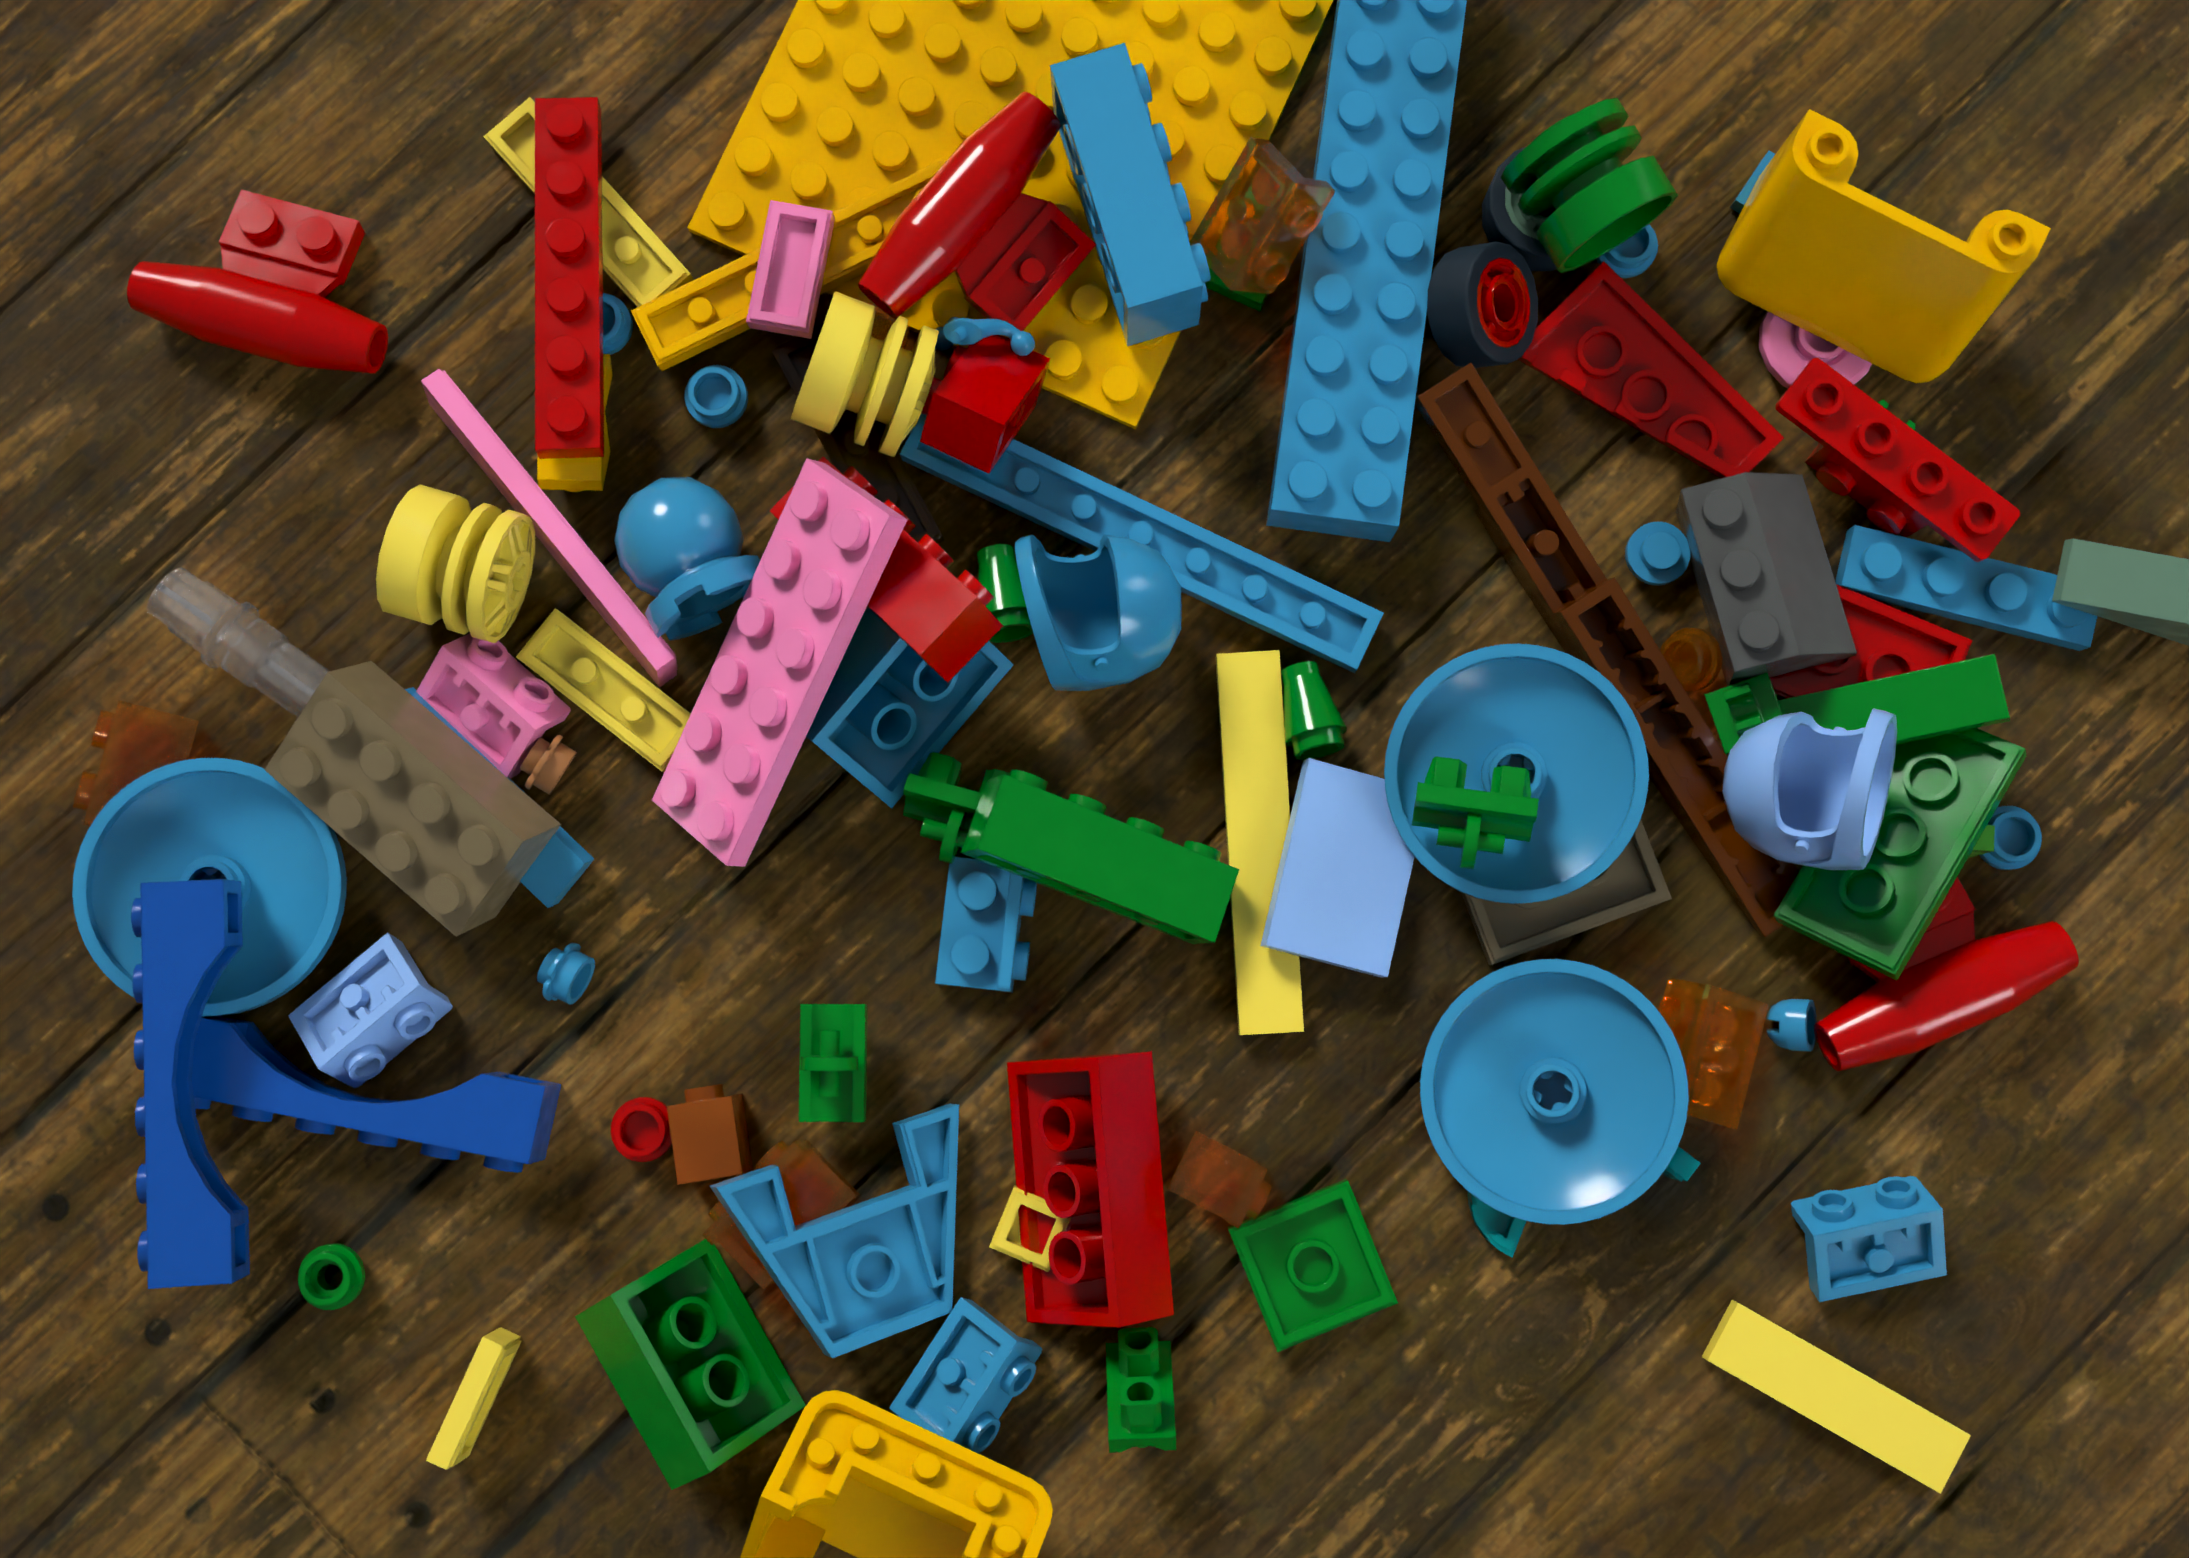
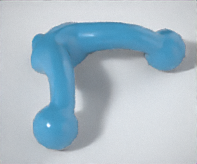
M951 317L944 327H937L935 329L939 331L935 349L939 351H947L954 344L971 345L994 335L1008 337L1012 351L1019 356L1029 355L1035 348L1034 337L1029 332L1020 331L1012 324L999 319Z

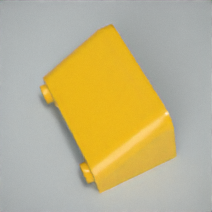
M1809 109L1759 175L1720 252L1717 262L1718 277L1724 287L1734 295L1904 380L1914 383L1930 382L1950 368L2037 258L2051 228L2021 213L2011 210H1999L1984 216L1971 231L1965 242L1848 184L1859 155L1857 142L1850 131L1842 125Z
M838 1390L824 1391L814 1396L805 1406L760 1496L740 1558H813L821 1541L857 1558H1037L1051 1523L1053 1508L1050 1497L1043 1486L1032 1478L854 1395Z

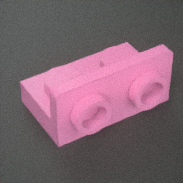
M467 634L441 647L416 691L498 770L510 779L521 772L520 767L545 731L565 721L571 711L570 707L554 694V691L547 683L536 678L508 653L506 647L501 642L491 643L471 637V634Z

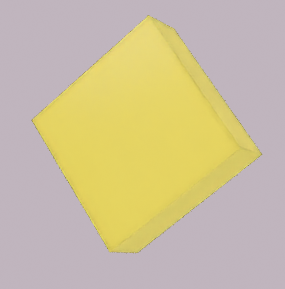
M1014 1185L989 1247L1030 1264L1032 1262L1033 1266L1049 1272L1051 1268L1049 1263L1050 1243L1056 1234L1066 1231L1071 1217L1060 1218L1054 1215L1048 1208L1044 1198L1028 1192L1026 1196L1023 1190ZM1020 1204L1056 1219L1042 1254L1021 1246L1018 1214Z

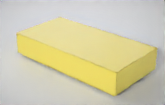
M500 1327L482 1337L426 1461L447 1470L470 1455L522 1342L520 1341L521 1336Z

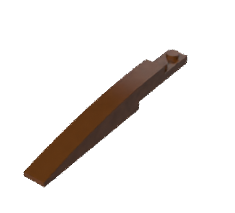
M1472 363L1467 364L1417 396L1415 399L1417 409L1478 504L1479 508L1475 510L1478 518L1565 653L1587 663L1600 672L1621 693L1632 709L1645 741L1650 779L1759 935L1762 937L1768 936L1783 926L1776 921L1774 914L1799 873L1798 869L1793 863L1777 860L1752 848L1735 831L1727 812L1722 791L1724 768L1728 759L1617 580L1615 577L1610 579L1605 577Z

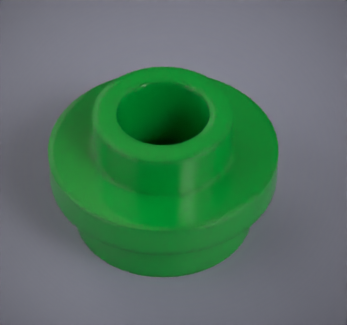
M326 1244L315 1248L303 1259L298 1271V1286L301 1294L308 1303L322 1310H335L350 1304L358 1297L365 1282V1268L361 1258L353 1249L342 1244ZM330 1264L338 1266L342 1271L343 1279L338 1288L329 1285L325 1279V1271Z

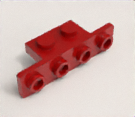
M1813 358L1804 367L1775 405L1776 410L1819 443L1805 461V463L1817 471L1816 477L1819 482L1828 490L1838 495H1849L1867 509L1866 514L1870 521L1887 533L1908 537L1928 525L1971 559L1981 562L1989 557L2020 517V510L1819 358Z

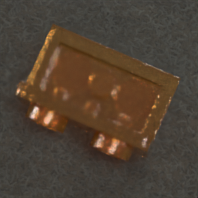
M807 1139L796 1140L790 1146L781 1140L754 1167L756 1170L769 1165L779 1167L795 1226L847 1208L860 1195ZM719 1201L708 1213L714 1223L702 1236L711 1245L719 1243L763 1290L768 1288L774 1280Z

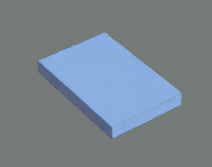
M1311 758L1303 761L1260 946L1380 978L1388 977L1414 856L1403 842L1392 820L1385 792V779Z

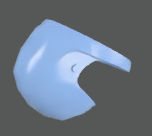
M1873 708L1866 727L1856 730L1835 727L1832 730L1818 725L1813 716L1801 711L1778 715L1745 731L1730 750L1724 768L1722 791L1727 812L1735 831L1752 848L1780 861L1825 870H1864L1870 861L1876 845L1888 798L1896 752V715Z

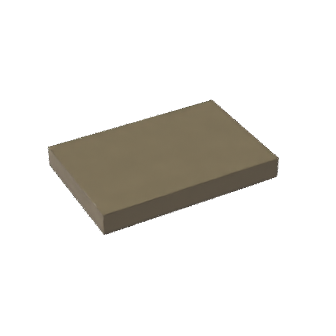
M1641 819L1630 842L1620 856L1594 880L1566 895L1533 903L1509 904L1487 901L1461 892L1488 965L1496 964L1672 899Z

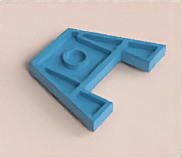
M950 1103L892 1123L908 1179V1186L796 1226L793 1221L780 1170L776 1165H769L710 1186L824 1355L835 1358L951 1313L953 1306L959 1104Z

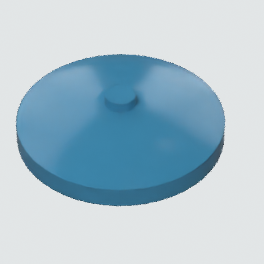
M1519 643L1500 644L1480 648L1449 661L1428 676L1411 694L1402 707L1389 737L1384 767L1385 792L1392 820L1400 837L1413 856L1432 875L1448 886L1479 899L1509 904L1533 903L1560 897L1581 888L1598 877L1620 856L1635 833L1644 811L1649 782L1648 756L1641 728L1632 709L1621 693L1600 672L1587 663L1553 648ZM1436 756L1460 759L1467 764L1464 789L1490 792L1494 767L1504 765L1526 768L1529 771L1531 798L1539 799L1537 818L1533 824L1530 842L1505 839L1503 854L1477 851L1474 869L1460 868L1462 848L1436 845L1438 829L1412 825L1418 782H1425L1432 759Z
M196 758L159 767L135 779L108 801L94 819L83 839L75 863L72 891L74 914L78 930L87 950L102 972L116 986L134 997L132 985L133 972L137 964H142L141 937H136L133 932L131 910L134 899L141 898L140 883L215 879L241 881L243 946L222 972L205 1005L202 1016H223L258 1008L276 1000L300 984L323 959L336 936L344 913L347 877L342 849L335 831L267 773L264 768L257 765L225 758Z
M1539 959L1509 965L1488 974L1467 988L1449 1006L1436 1025L1426 1048L1420 1079L1421 1106L1427 1132L1437 1154L1453 1177L1472 1195L1495 1210L1511 1217L1542 1224L1565 1225L1598 1219L1620 1210L1644 1194L1668 1167L1678 1148L1687 1119L1689 1102L1688 1079L1680 1047L1672 1030L1656 1007L1640 991L1616 975L1593 965L1562 959Z

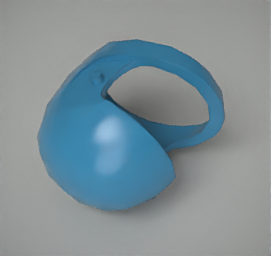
M1033 534L1019 538L1015 542L1017 567L1028 616L1045 671L1054 690L1090 691L1126 684L1161 666L1171 652L1181 631L1182 600L1181 586L1169 564L1158 550L1127 537L1103 535L1096 552L1087 556L1079 554L1074 558L1049 554Z

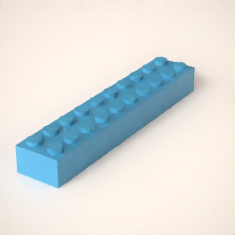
M1337 0L1266 526L1385 542L1391 541L1399 527L1427 313L1428 287L1432 275L1467 0Z

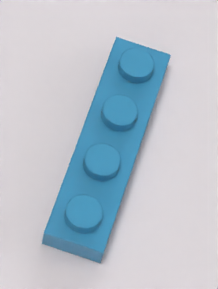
M1854 525L1846 532L1835 583L1876 601L2077 651L2091 647L2097 620L2095 615L2052 602L2057 579L2056 574L1991 558L1976 562L1959 550Z

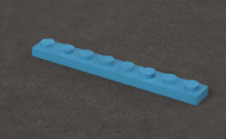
M921 414L915 428L912 429L900 453L903 461L1094 551H1097L1103 535L1127 537L1158 550L1172 569L1181 586V592L1353 673L1358 669L1384 614L1371 606L1013 439L988 474L920 442L926 415Z

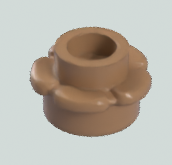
M557 735L551 743L540 737L525 758L520 770L530 775L525 783V787L528 790L534 785L550 795L577 752L561 743L563 736Z

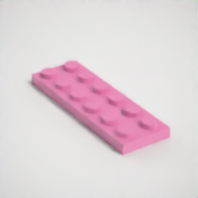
M808 458L802 467L753 575V579L748 586L652 798L656 805L726 866H746L907 522L905 517L826 463Z

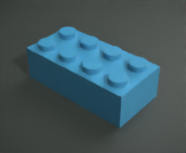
M1125 43L1050 65L1053 112L1061 124L1059 129L1060 138L1093 241L1096 244L1098 257L1127 347L1199 325L1201 303L1208 301L1205 282L1211 280L1210 270L1201 243L1190 245L1186 222L1191 221V213L1181 182L1170 184L1166 162L1172 161L1171 150L1162 123L1151 124L1147 103L1152 102V92L1144 65L1142 63L1132 65Z

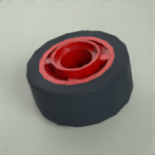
M1490 242L1459 247L1444 254L1434 268L1428 287L1427 314L1432 336L1441 353L1456 366L1464 367L1472 363L1474 368L1509 364L1521 358L1532 343L1538 322L1536 286L1534 277L1524 257L1511 245Z

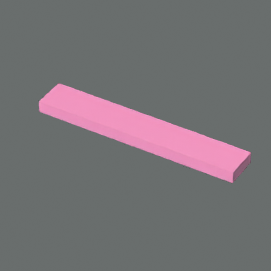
M437 369L422 379L421 383L433 410L515 511L531 517L537 538L660 688L674 678L678 670L676 654L661 636L658 638L655 635L647 618L445 370Z

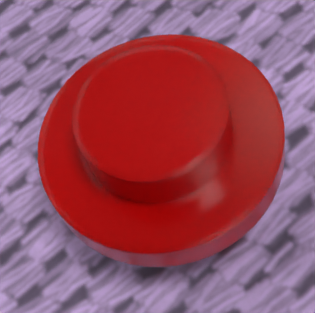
M638 1097L625 1102L616 1111L611 1122V1138L618 1152L627 1159L636 1162H648L664 1155L672 1146L667 1105L652 1097Z

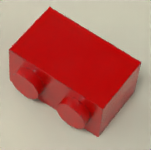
M1000 335L986 337L977 343L969 345L967 348L958 345L948 362L944 379L933 378L921 414L927 417L920 442L989 474L1034 410L1050 358L1035 351L1026 356L1016 355L1011 349L1010 340Z

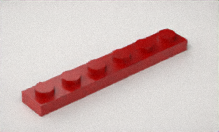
M598 97L535 98V451L539 459L604 457L601 107Z

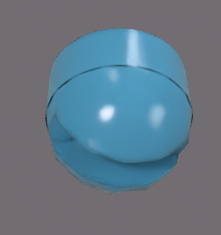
M1787 999L1774 1004L1768 1011L1766 1019L1779 1021V1028L1767 1029L1768 1037L1781 1048L1791 1051L1811 1052L1816 1040L1814 1024L1817 1023L1816 1008L1813 1000Z

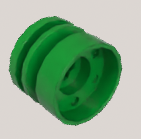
M1618 98L1602 100L1556 122L1524 148L1505 167L1501 175L1502 181L1513 195L1524 193L1517 205L1525 216L1539 214L1552 208L1556 209L1541 224L1536 236L1557 270L1561 273L1574 270L1613 250L1657 219L1678 197V194L1654 156L1642 157L1627 164H1622L1636 149L1642 137L1635 125L1623 127L1629 116Z

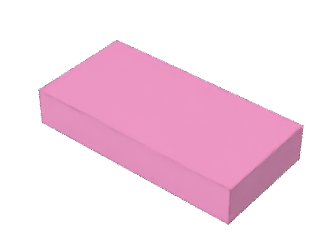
M770 200L746 319L749 328L812 338L835 222L833 211Z

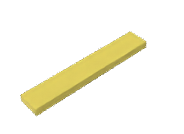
M1280 650L1216 654L1215 658L1228 865L1239 869L1230 896L1239 1035L1304 1032L1299 956L1260 946L1290 820Z

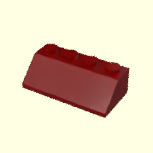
M1152 1051L1007 1062L1016 1187L1023 1190L1026 1196L1028 1192L1044 1198L1048 1208L1054 1215L1060 1218L1071 1217L1066 1231L1056 1234L1050 1243L1049 1263L1051 1268L1049 1272L1033 1266L1032 1262L1028 1264L1022 1261L1027 1322L1120 1328L1174 1315ZM1020 1204L1018 1214L1021 1246L1042 1254L1056 1219Z

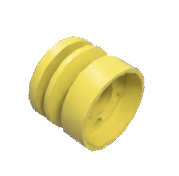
M835 291L790 419L830 434L838 424L845 409L857 413L854 443L861 446L865 445L873 423L876 420L886 424L878 452L895 457L902 441L915 428L926 402L936 370L935 346L939 331L923 325L912 352L901 348L908 319L899 316L892 324L883 341L871 336L875 318V306Z
M418 485L410 489L393 513L379 552L376 589L377 600L382 611L428 625H432L442 618L447 630L463 635L470 632L471 637L496 643L506 635L514 623L524 601L532 575L535 556V528L531 517L512 510L502 513L500 508L487 503H483L471 510L467 499L424 485Z

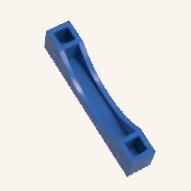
M215 879L140 883L141 898L134 899L131 910L133 932L136 937H141L142 964L135 966L132 980L134 998L137 1003H143V1030H139L135 1036L134 1060L136 1067L139 1070H144V1097H140L136 1104L135 1126L138 1135L145 1137V1164L139 1166L136 1178V1191L139 1202L146 1204L147 1231H142L139 1237L137 1249L138 1264L141 1271H148V1289L232 1284L250 1274L249 1209L226 1183L207 1150L196 1118L192 1087L194 1043L205 1005L222 972L243 946L241 881Z
M202 1016L194 1043L192 1068L195 1109H210L211 1101L234 1105L232 1116L242 1119L272 1122L273 1114L276 1113L295 1117L294 1128L298 1130L332 1135L335 1133L336 1126L359 1130L357 1141L383 1147H397L398 1139L400 1138L422 1143L420 1153L423 1155L459 1160L461 1151L484 1155L483 1166L487 1168L516 1173L522 1172L524 1164L545 1160L561 1084L504 1072L480 1074L451 1090L421 1099L399 1101L363 1097L331 1087L297 1068L270 1044L254 1022L224 1016Z

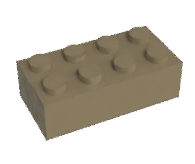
M372 661L327 672L264 769L456 937L498 915L520 884V880L561 826L555 818Z

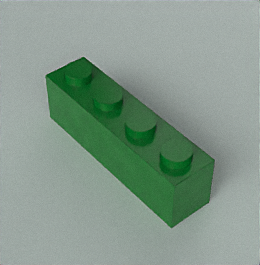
M1011 770L1009 776L1003 774L986 781L961 850L962 854L1188 943H1215L1239 869L1219 861L1222 854L1220 851L1194 841H1185L1184 846H1180L1163 839L1165 830L1146 820L1129 817L1127 822L1124 823L1104 814L1107 806L1090 797L1070 794L1067 800L1047 792L1048 782L1028 772Z

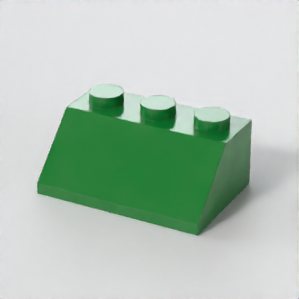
M710 1236L575 1316L671 1490L712 1472L806 1406Z

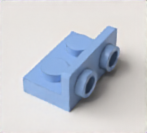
M387 932L288 1016L317 1068L339 1081L357 1088L367 1080L378 1075L388 1062L413 1041L427 1034L434 1027L435 1023L453 1008V1005L446 995L427 983L403 942Z

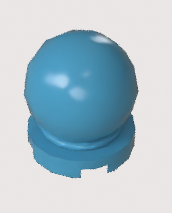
M691 477L660 478L631 495L620 511L614 540L620 567L640 591L655 597L645 612L655 635L659 638L666 633L669 640L689 637L723 623L717 611L731 605L741 597L744 598L760 562L759 557L755 555L740 556L744 537L737 514L718 490Z

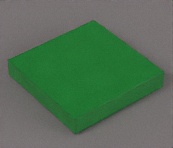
M1347 1179L1227 1227L1277 1352L1398 1303Z

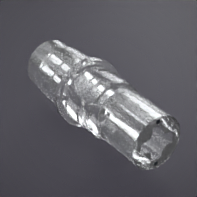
M183 567L167 574L154 589L148 600L147 612L168 626L169 632L201 653L202 663L213 669L221 667L246 686L255 687L297 718L326 673L330 671L290 643L289 637L260 618L259 608L247 601L239 603L211 582L202 581Z

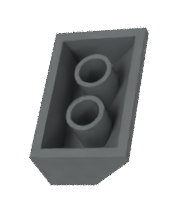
M1744 472L1681 489L1676 514L1681 531L1689 544L1690 562L1727 686L1764 673L1774 677L1845 659L1857 654L1802 474Z

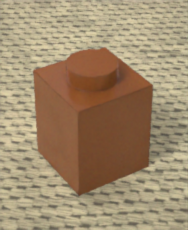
M723 1084L684 1090V1103L667 1106L677 1185L742 1175L753 1170L742 1093L724 1096Z

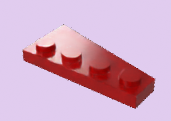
M1604 261L1535 329L1532 343L1523 356L1517 359L1721 479L1750 472L1784 439L1753 406Z

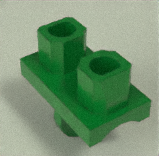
M931 752L918 775L911 773L908 775L903 789V795H906L903 816L923 821L920 836L942 842L939 861L952 864L958 848H963L986 781L1003 774L1009 776L1010 773L998 769L986 770L980 791L969 790L957 786L961 775L962 763L954 757Z
M1436 756L1432 759L1425 782H1418L1412 819L1413 826L1438 829L1436 845L1462 848L1460 868L1474 869L1477 851L1503 854L1505 839L1530 842L1533 824L1537 818L1539 799L1531 798L1529 771L1526 768L1504 765L1494 767L1490 792L1464 789L1467 770L1466 763L1460 759Z
M800 1004L799 1122H865L867 1004Z
M1153 1327L1122 1328L1118 1331V1343H1106L1109 1453L1123 1452L1131 1447L1145 1448L1148 1446L1164 1451L1176 1450L1171 1341H1158V1331Z

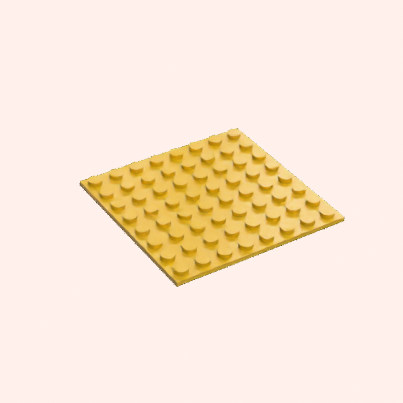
M798 0L687 228L689 232L740 255L749 254L761 248L770 200L835 212L951 156L968 136L1024 91L1036 96L1053 112L1050 65L1125 43L1132 65L1142 63L1148 76L1152 92V102L1147 103L1151 124L1161 122L1168 138L1172 161L1166 162L1170 184L1181 182L1186 193L1191 213V221L1186 222L1190 245L1201 243L1210 269L1334 0ZM1058 131L1022 193L1051 201L1093 241ZM1096 247L1091 250L1024 329L1025 332H1029L1034 337L1035 348L1033 351L1050 358L1042 384L1043 389L1135 430L1181 331H1177L1127 347ZM955 271L901 315V317L908 319L907 329L916 333L920 332L923 325L933 329L944 327L951 317L986 319L964 299V294ZM864 274L826 292L834 295L836 291L875 306L876 315L892 322L896 321V319L879 309L860 290L858 283ZM954 344L951 348L956 349L959 344Z

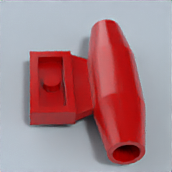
M1025 91L1018 95L959 145L898 216L858 283V287L864 295L884 313L897 319L955 271L964 294V299L983 317L1006 321L1020 331H1024L1096 246L1051 201L1022 193L1061 127L1058 118L1046 104L1036 96Z
M241 189L219 239L223 269L142 261L134 267L128 281L127 299L133 310L203 342L293 366L373 374L382 366L388 348V331L385 325L325 298L339 285L344 286L365 235L359 220Z
M1957 877L1898 980H1894L1848 957L1852 966L1855 965L1878 983L1815 1023L1814 1034L1817 1043L1828 1063L1836 1071L1847 1070L1921 1051L2014 1010L2076 969L2079 964V958L2072 939L2060 924L2055 921H2049L1975 940L1974 911L1976 909Z

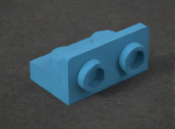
M955 857L952 864L949 863L935 984L1013 992L1014 980L1026 981L1030 942L1019 941L1021 916L1033 917L1037 883L977 859Z
M1887 1177L1874 1184L1841 1191L1825 1190L1815 1194L1813 1197L1791 1202L1792 1216L1805 1233L1809 1288L1819 1302L1947 1275L1943 1208L1917 1177Z
M960 1297L889 1409L911 1423L969 1450L980 1453L995 1439L1000 1428L999 1418L1011 1399L1021 1394L1032 1381L1036 1372L1035 1362L1042 1353V1347L1033 1340L1017 1336L974 1301Z

